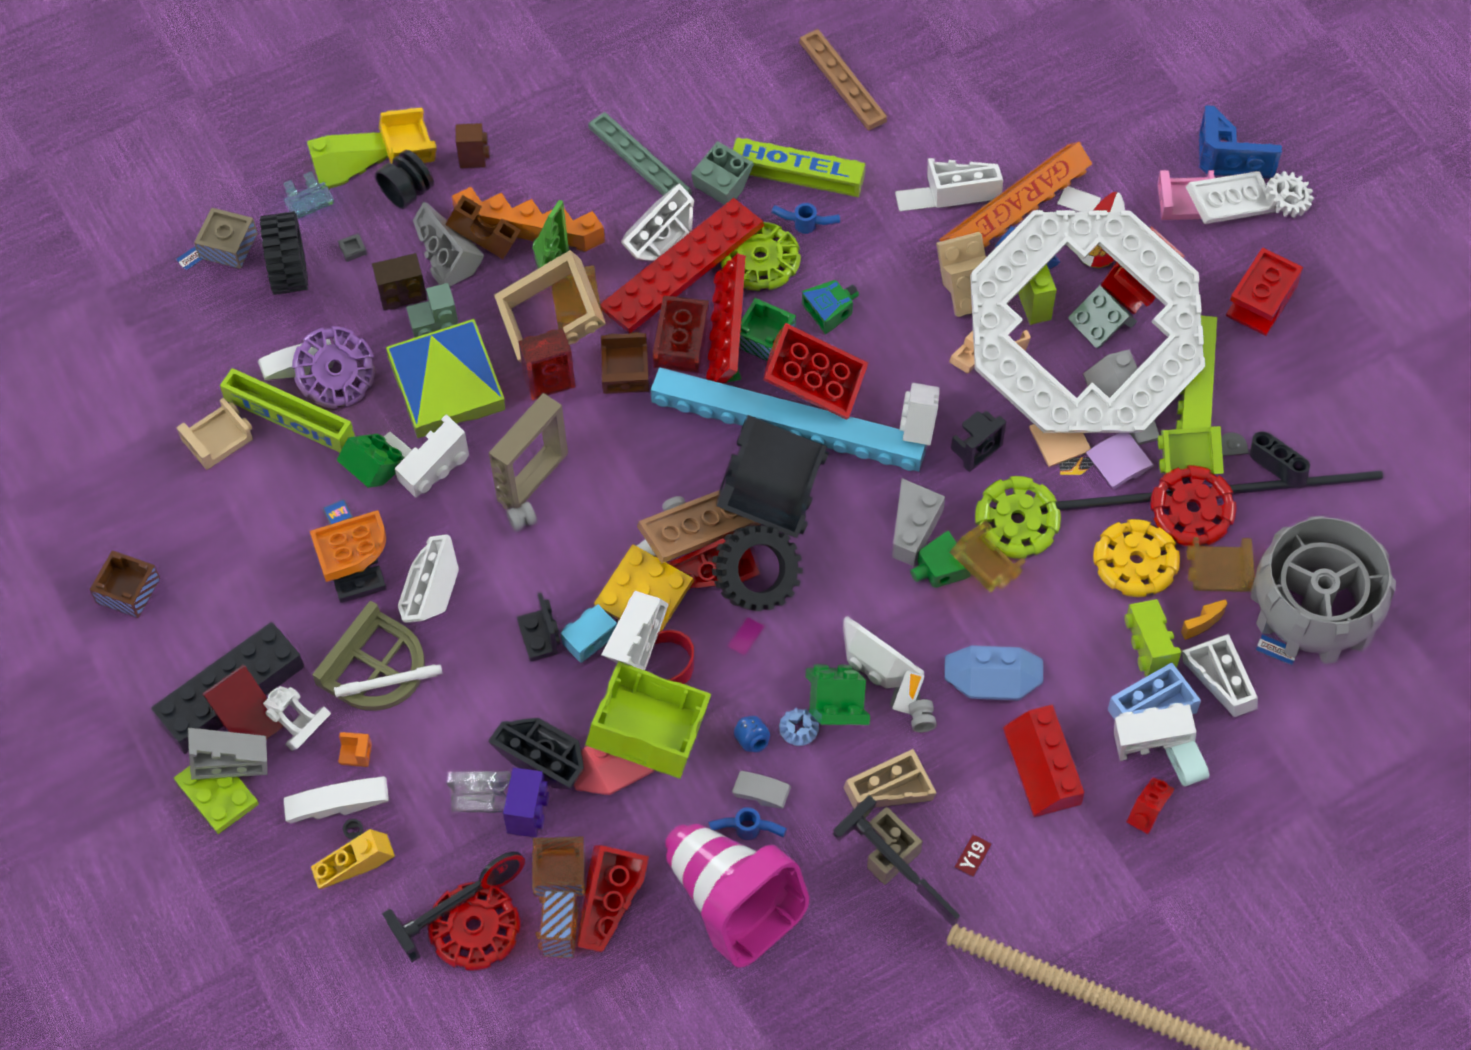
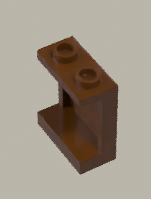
M610 333L601 335L603 394L649 392L646 333Z

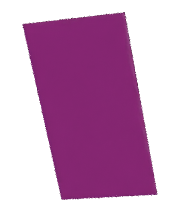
M747 617L727 647L745 656L765 626Z

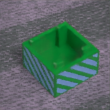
M755 298L741 320L739 349L768 361L775 338L785 323L796 328V315Z

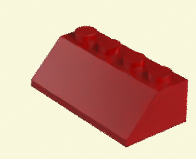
M1053 704L1028 710L1003 726V731L1033 816L1037 817L1082 805L1085 792Z

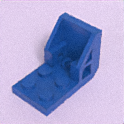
M1205 105L1199 129V168L1207 175L1209 170H1214V176H1232L1259 171L1263 178H1273L1282 154V145L1253 144L1249 142L1237 143V128L1215 106Z

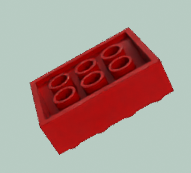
M785 323L773 343L763 380L848 420L868 362Z

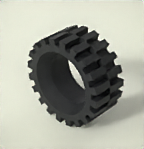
M296 212L261 216L262 246L272 293L277 295L308 290L305 253Z
M746 526V528L734 530V534H728L723 538L725 543L719 544L716 548L719 551L718 556H713L712 562L716 563V569H712V575L717 576L718 581L714 582L716 588H721L723 592L720 594L725 599H729V603L747 610L770 611L775 609V606H782L787 603L785 601L787 597L792 598L795 592L792 589L794 586L799 587L801 583L800 580H797L798 574H803V567H798V562L802 561L801 554L795 553L798 547L795 543L788 541L790 537L787 534L780 533V530L767 526ZM761 544L767 546L775 553L779 562V574L770 588L761 592H753L745 587L740 580L738 564L741 556L747 549Z

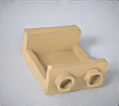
M224 398L219 400L221 404L219 409L190 428L185 423L176 427L180 439L206 470L253 440L250 432L252 426L245 417L241 419L236 406L232 402L228 403Z

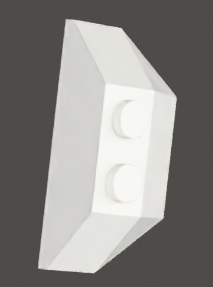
M680 183L655 202L626 232L621 243L636 259L655 261L692 231L694 199Z
M448 534L429 537L426 542L427 545L419 552L411 564L398 603L402 621L405 623L424 621L446 611L459 570L452 540Z
M848 616L844 618L843 634L847 661L856 671L861 670L865 673L872 683L880 684L885 689L901 686L907 670L924 675L922 669L915 666L911 661Z

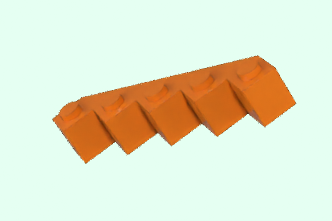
M472 187L452 195L453 208H455L462 195L482 206L479 211L482 221L489 225H497L502 218L521 230L517 238L530 241L538 238L547 217L552 211L550 210L542 214L532 199L512 208L502 193L481 202ZM564 208L568 246L577 247V250L586 252L605 242L604 226L593 211L572 220Z

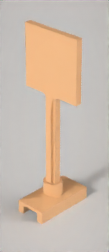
M1023 331L1020 339L1015 341L1025 351L1031 339L1028 331ZM1035 424L1029 426L1048 467L1086 454L1091 449L1083 433H1043Z

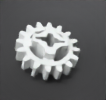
M1283 171L1281 175L1276 173L1266 184L1267 187L1264 192L1268 194L1265 199L1271 200L1269 206H1275L1277 208L1276 213L1282 211L1284 217H1287L1290 213L1295 218L1297 214L1302 216L1310 208L1311 202L1314 199L1311 196L1313 190L1307 189L1309 183H1303L1301 181L1302 176L1296 178L1294 172L1288 176Z

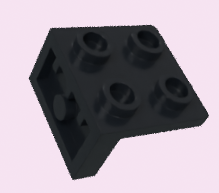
M542 592L537 593L540 610L516 617L530 662L558 655L557 645L561 644L556 620H553L550 601L549 599L544 600Z

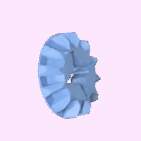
M796 707L790 712L786 711L785 715L780 719V734L786 742L792 745H806L816 738L819 731V722L807 709L802 710ZM802 719L803 726L806 728H800L795 734V725L793 723L798 724Z

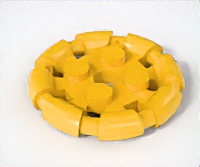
M1130 519L1122 524L1117 522L1104 530L1100 535V541L1095 544L1093 561L1094 565L1098 567L1097 573L1108 587L1112 590L1117 589L1121 591L1123 595L1146 597V594H1158L1165 590L1174 581L1173 576L1178 574L1180 554L1175 549L1176 542L1171 535L1160 527L1152 526L1149 521ZM1129 532L1130 534L1124 538L1123 533ZM1146 533L1154 537L1152 541L1144 538ZM1108 545L1114 546V550L1110 549ZM1166 550L1167 554L1161 556V551ZM1137 555L1143 561L1141 563H1134L1130 560V557ZM1113 563L1114 567L1111 568L1107 564ZM1159 568H1160V569L1164 570L1165 572H1164V573H1159L1158 570H1159ZM1120 578H1123L1124 580H1127L1128 582L1125 583V582L1121 581ZM1148 579L1149 584L1144 585L1141 580Z

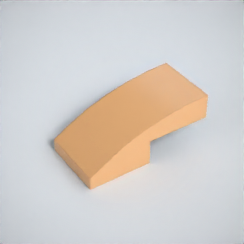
M973 331L965 338L964 344L951 355L949 361L967 374L975 367Z

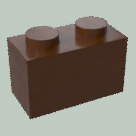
M482 123L456 124L455 142L460 169L486 168V159H490V146L488 145V133L483 132Z

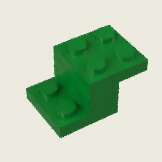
M815 664L814 668H806L805 677L811 683L809 712L821 725H870V714L864 710L866 679L859 672L852 668V666L844 664L838 665L837 668H828L829 666L823 664Z

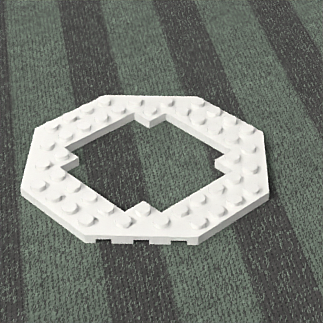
M1033 210L970 275L975 370L1043 433H1142L1205 367L1203 327L1201 326L1200 316L1201 299L1198 288L1199 272L1131 211L1043 212V210ZM1065 245L1082 260L1099 245L1166 306L1152 320V323L1168 338L1110 398L1093 383L1076 398L1008 336L1023 319L1007 303Z

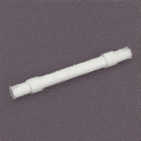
M441 664L430 665L408 672L340 685L339 687H334L336 698L412 680L427 679L443 673Z

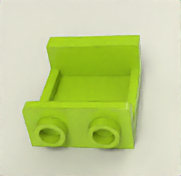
M1221 426L1162 430L1161 435L1157 436L1158 449L1163 451V459H1159L1160 473L1165 475L1175 468L1184 469L1188 465L1206 467L1211 469L1210 472L1213 474L1224 473Z

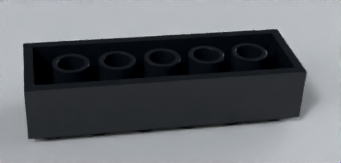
M272 621L151 707L156 721L183 754L189 751L188 728L217 731L224 726L202 694L242 665L246 666L266 696L305 668L300 653Z

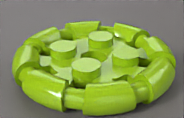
M763 222L764 227L757 232L761 234H754L722 260L721 266L723 268L727 261L731 260L737 253L746 256L743 288L752 291H760V289L765 288L773 290L789 282V277L796 274L801 261V255L798 254V251H800L798 242L789 231H783L779 225ZM757 252H763L766 254V256L763 258H758L755 256V254ZM780 266L784 268L783 271L779 270ZM767 275L768 279L759 280V276Z
M1010 476L1007 480L1002 481V479L995 481L982 493L983 498L976 505L975 522L976 525H979V534L982 540L993 551L996 549L1008 558L1024 559L1028 555L1034 554L1036 556L1042 553L1054 542L1053 537L1059 533L1061 525V513L1056 507L1055 503L1057 500L1045 485H1039L1029 477ZM1012 488L1013 494L1006 496L1005 490ZM1027 490H1030L1036 494L1034 499L1032 498V496L1026 494ZM991 501L997 503L996 509L990 507ZM1047 507L1048 513L1042 515L1040 508ZM1013 513H1021L1024 516V521L1022 523H1015L1011 519V515ZM994 521L995 528H989L988 522ZM1040 526L1046 529L1045 534L1037 532ZM1002 536L1011 539L1008 545L1000 541ZM1029 540L1030 545L1024 547L1022 542Z

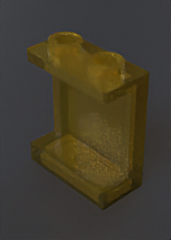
M594 266L584 267L602 313ZM572 273L551 285L558 329L587 314Z
M984 521L961 537L950 553L991 593L998 587L1002 590L1011 579L1014 581L1023 572L1021 567L1026 561L1022 558L1013 564L986 538L992 526L987 521Z

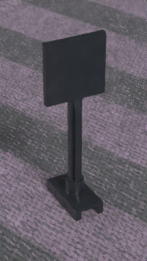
M869 794L833 829L832 835L838 841H841L854 829L861 836L864 835L908 881L917 886V891L951 926L955 925L960 915L924 878L920 880L917 873L871 828L872 825L865 819L875 808L877 802Z

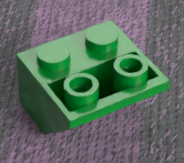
M375 433L348 437L336 461L365 486L371 488L383 486L396 474L395 468L405 457L400 450L388 444L382 435Z

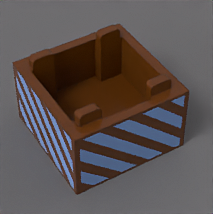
M112 550L89 590L95 603L139 618L161 578L155 565Z

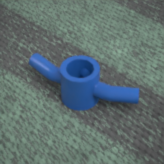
M810 203L799 204L795 212H789L774 205L771 213L785 220L795 221L796 230L802 234L812 233L816 228V224L830 225L840 223L839 214L824 217L817 216L815 206Z
M749 807L739 810L735 818L726 817L708 822L709 829L713 831L727 827L735 828L738 837L743 840L755 839L759 835L760 830L769 831L780 837H784L787 828L774 822L760 820L759 813ZM744 821H752L754 825L751 827H744L741 825V823Z

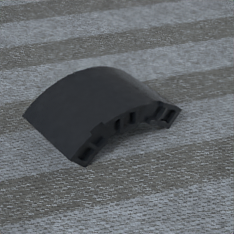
M747 415L736 441L739 446L737 455L732 454L718 493L720 495L717 498L716 506L798 538L799 534H804L808 525L805 518L806 510L809 509L813 500L810 493L820 464L824 465L829 454V452H826L827 446Z

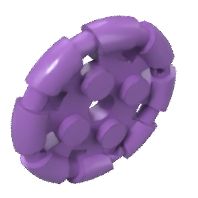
M331 326L330 329H323L322 327L312 331L303 338L304 342L300 347L297 346L293 356L292 369H295L296 377H294L297 387L306 398L307 396L315 401L314 404L321 407L337 409V406H352L365 396L364 393L368 388H371L374 382L376 366H373V353L363 338H358L353 334V331L347 328ZM326 338H333L334 344L327 345ZM347 341L355 346L352 351L345 346ZM311 347L318 350L314 356L308 353ZM356 360H363L364 367L357 368ZM329 362H338L341 367L340 372L332 373L328 368ZM311 366V375H305L304 367ZM355 378L360 382L357 388L351 384ZM317 383L324 388L321 394L313 389ZM342 389L343 396L336 397L335 391Z

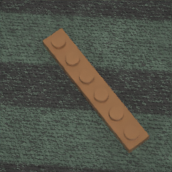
M818 29L800 37L801 46L868 131L887 122L886 114Z

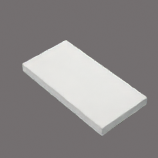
M1259 171L1189 182L1186 186L1204 224L1272 213L1277 209L1275 206H1269L1271 200L1265 199L1268 194L1264 192L1267 185Z

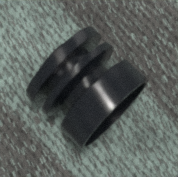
M406 149L399 156L392 159V164L387 163L375 172L376 182L383 194L393 205L403 210L417 200V195L422 196L434 186L433 177L423 161L416 154Z

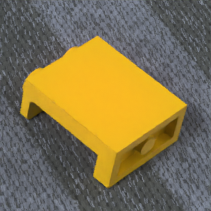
M423 108L387 111L380 114L379 129L391 164L392 159L399 156L405 149L416 154L423 163L435 162L437 147L435 141H430L423 121Z

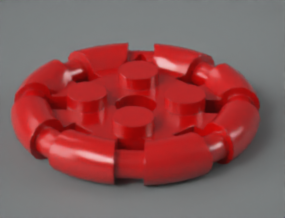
M1188 465L1184 469L1175 468L1166 473L1159 480L1160 484L1158 487L1153 489L1150 503L1151 511H1154L1155 515L1153 520L1156 526L1171 535L1177 544L1187 547H1200L1202 544L1211 545L1222 539L1228 533V527L1233 525L1235 521L1237 507L1236 502L1232 498L1234 493L1227 481L1222 476H1216L1211 473V469L1196 465ZM1189 477L1190 483L1183 485L1182 478ZM1205 480L1212 484V487L1209 488L1203 482ZM1167 489L1173 491L1172 497L1166 494ZM1223 498L1224 504L1217 505L1216 499ZM1187 503H1197L1199 511H1189ZM1163 509H1169L1170 515L1164 514ZM1214 518H1217L1221 522L1220 524H1215L1212 521ZM1177 523L1185 528L1182 533L1174 528ZM1203 529V535H1198V533H1196V531Z
M475 882L457 885L458 888L445 892L437 900L433 908ZM491 886L487 890L481 889L473 897L466 900L465 903L446 913L445 915H449L448 922L442 921L443 916L429 924L428 938L430 944L434 945L437 949L435 953L450 966L455 968L457 966L465 967L467 971L487 969L495 961L499 960L501 962L514 948L517 942L515 940L516 934L520 933V915L517 907H514L511 903L512 898L497 886ZM480 895L487 896L486 901L478 898ZM499 907L503 908L505 912L497 915L495 910ZM476 919L481 922V925L477 930H469L467 923L470 920ZM500 928L507 930L505 936L498 934ZM450 935L451 941L445 944L443 941L444 937ZM491 945L494 951L485 955L483 951L487 950ZM462 949L469 951L468 957L460 956Z

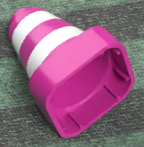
M701 824L679 825L668 835L665 846L668 849L666 854L668 864L701 912L713 947L734 966L740 968L753 963L804 916L809 905V895L800 867L777 846L768 845L756 852Z

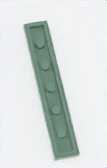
M603 112L588 123V127L663 196L679 183L692 195V190L606 112Z

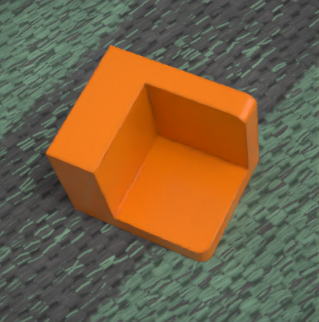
M340 732L341 749L338 760L339 764L368 767L372 748L369 734Z

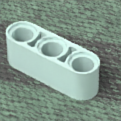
M1195 741L1165 749L1183 786L1186 787L1209 778L1208 767Z

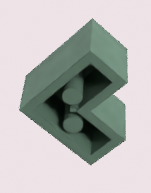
M449 283L426 288L427 302L406 307L414 338L458 324L455 303Z

